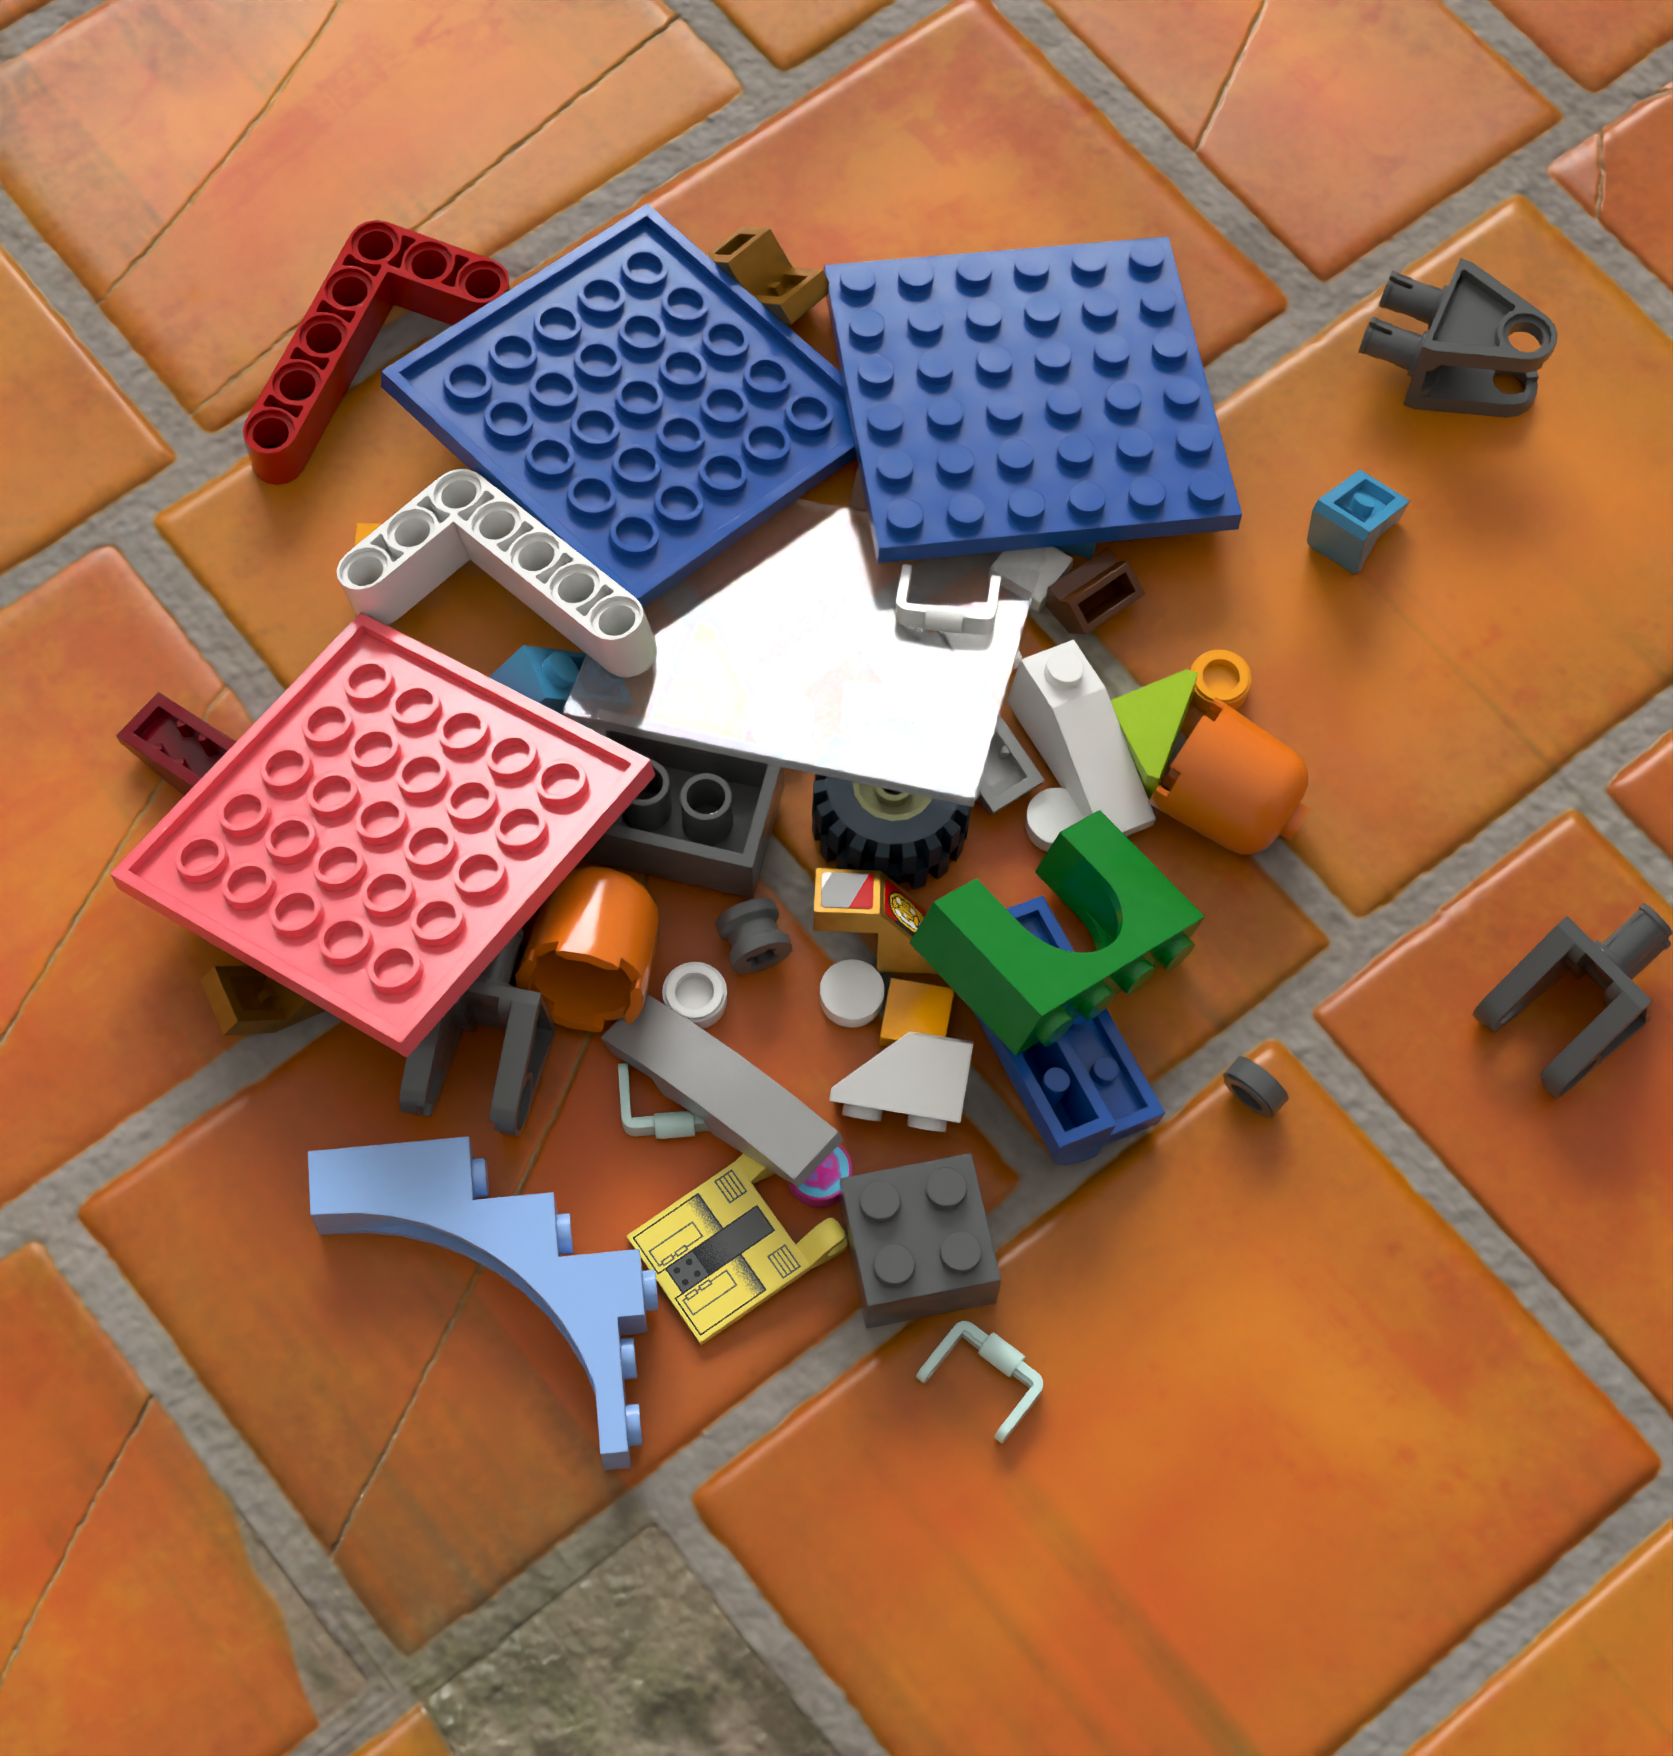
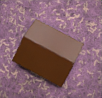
M1107 547L1049 586L1045 606L1068 633L1086 635L1145 595L1129 562L1119 561Z

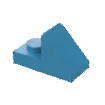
M1358 470L1317 500L1312 510L1307 543L1311 548L1351 573L1356 574L1361 570L1379 536L1400 520L1410 500L1362 470Z

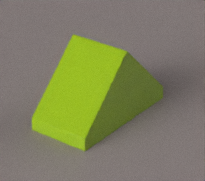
M1185 669L1111 700L1149 800L1163 780L1192 701L1198 677L1197 672Z

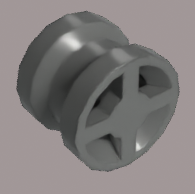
M756 898L738 903L719 915L715 921L719 937L729 942L731 951L728 958L732 970L737 974H750L768 969L780 963L792 951V944L788 934L780 931L776 924L779 912L772 899Z

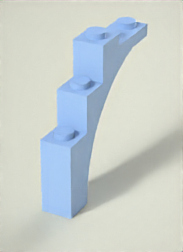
M469 1136L308 1151L310 1215L319 1235L370 1233L401 1236L435 1244L470 1258L494 1271L515 1286L547 1315L569 1343L587 1374L596 1395L600 1455L604 1470L631 1468L630 1447L643 1445L639 1404L626 1405L624 1380L637 1379L634 1337L621 1339V1336L648 1333L646 1311L659 1310L655 1270L642 1271L639 1249L561 1256V1254L573 1253L570 1213L558 1214L554 1192L477 1199L489 1197L488 1169L486 1157H474Z

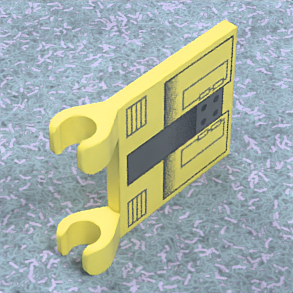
M742 1154L735 1162L626 1236L634 1249L640 1250L641 1259L647 1268L655 1270L656 1281L701 1345L811 1269L842 1253L848 1245L845 1231L834 1218H827L795 1245L753 1185L775 1173L745 1154Z

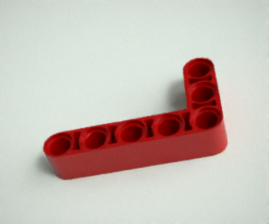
M372 220L358 225L348 237L245 421L243 437L253 471L257 477L266 483L280 485L289 483L301 474L394 305L453 326L510 290L508 272L503 265L493 259L386 221ZM429 277H437L435 279H427ZM482 296H492L490 298L480 299V297ZM359 303L358 305L348 307L349 304ZM333 349V351L328 353H320L324 350ZM309 396L304 400L294 401L297 397ZM271 444H283L277 448L266 449V447L270 446Z

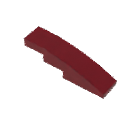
M160 692L116 735L123 746L184 796L236 743V741Z

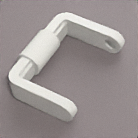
M902 565L895 610V619L898 623L906 626L921 627L927 630L958 634L987 635L993 631L1001 576L992 575L986 612L982 613L967 611L961 608L907 603L912 565Z

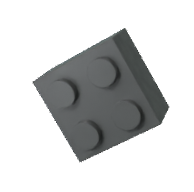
M972 1153L840 1178L839 1206L866 1329L997 1303L1001 1277Z

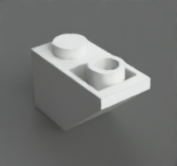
M909 1031L831 1088L829 1101L844 1103L842 1115L881 1121L882 1111L886 1110L909 1114L907 1126L946 1132L947 1121L960 1123L962 1119L974 1042Z

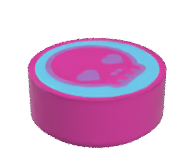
M839 1144L800 1187L787 1181L790 1192L798 1201L807 1206L822 1208L834 1205L839 1202L840 1178L852 1176L850 1156Z

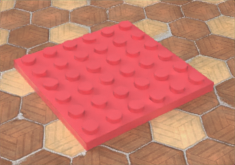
M360 613L122 860L110 875L117 888L407 1058L654 778L655 773L650 759Z

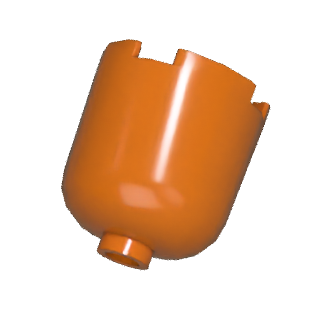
M1216 697L1207 713L1202 716L1172 762L1171 770L1161 784L1170 791L1158 785L1148 802L1227 850L1240 855H1252L1266 850L1279 835L1291 841L1311 810L1300 803L1308 787V770L1303 759L1287 745Z
M596 866L574 868L536 911L515 974L516 988L541 993L554 1023L570 1029L601 1032L605 1021L625 1018V1023L630 1024L636 1020L643 1010L659 935L658 907L645 886L633 877L611 868Z

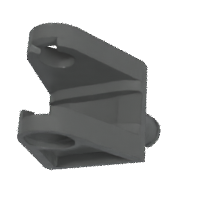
M1460 258L1449 286L1444 285L1443 289L1424 284L1399 274V272L1392 271L1382 294L1379 307L1402 313L1427 323L1429 332L1424 331L1423 335L1393 326L1372 316L1358 352L1385 360L1408 370L1407 375L1412 377L1403 405L1419 410L1506 418L1519 416L1528 411L1537 394V380L1539 377L1537 370L1542 368L1543 363L1549 359L1557 342L1558 334L1556 327L1549 317L1477 265ZM1515 332H1526L1533 335L1539 341L1541 347L1534 352H1522L1511 345L1508 336ZM1502 374L1513 375L1523 384L1524 392L1513 395L1505 394L1495 387L1493 378Z
M1645 903L1638 907L1639 910L1603 942L1599 940L1593 942L1566 916L1473 1011L1472 1015L1484 1027L1489 1026L1495 1033L1568 972L1576 979H1580L1587 974L1604 992L1605 1009L1540 1073L1542 1077L1540 1080L1544 1083L1543 1088L1554 1099H1558L1574 1087L1651 1019L1652 1000L1632 979L1663 950H1667L1671 946L1668 938L1673 934V931Z
M522 929L516 933L406 1058L399 1098L401 1112L418 1116L421 1114L431 1116L433 1114L463 1030L475 1032L478 1025L506 1031L491 1102L489 1122L495 1123L494 1130L500 1131V1133L517 1137L521 1134L556 1031L555 1024L542 994L516 988L515 974L525 947L520 945L524 937Z

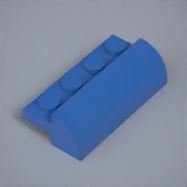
M1043 895L1007 908L1015 919L1035 937L1056 948L1075 952ZM1107 1008L1089 1021H1086L1082 1016L1076 1018L1070 1028L1053 1044L1044 1047L1039 1041L1016 1056L973 1011L1056 1164L1071 1165L1094 1158L1104 1145L1154 1126L1164 1116L1165 1111Z

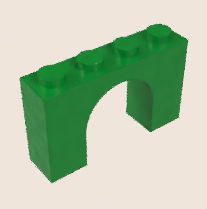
M1101 810L1060 831L1035 871L1084 923L1093 938L1096 951L1082 953L1066 951L1049 945L1035 937L1015 919L977 878L934 901L909 942L1015 1056L1039 1041L1044 1047L1053 1044L1070 1028L1076 1018L1082 1016L1086 1021L1093 1019L1111 1003L1115 994L1123 991L1127 996L1132 995L1152 977L1157 968L1163 966L1166 971L1174 969L1195 947L1190 938L1205 916Z

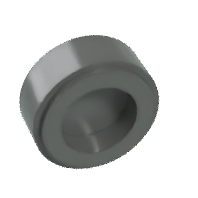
M1239 1056L1223 1074L1224 1083L1227 1088L1243 1104L1263 1117H1274L1289 1099L1285 1089L1272 1075L1246 1057Z

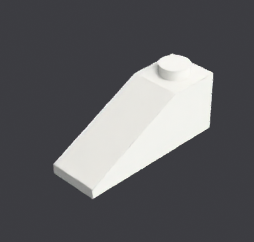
M1074 639L1021 659L1006 702L1061 787L1068 791L1083 817L1086 818L1101 810L1125 836L1153 826L1156 820L1154 812L1148 803L1149 799L1106 687Z

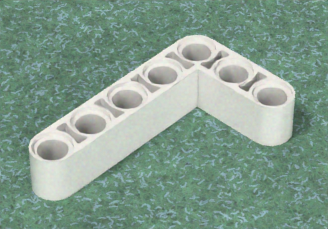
M470 469L449 471L439 477L347 552L337 567V578L356 616L363 613L385 625L398 620L471 560L599 665L617 677L640 675L651 667L658 653L657 644L644 609L637 598L481 475Z

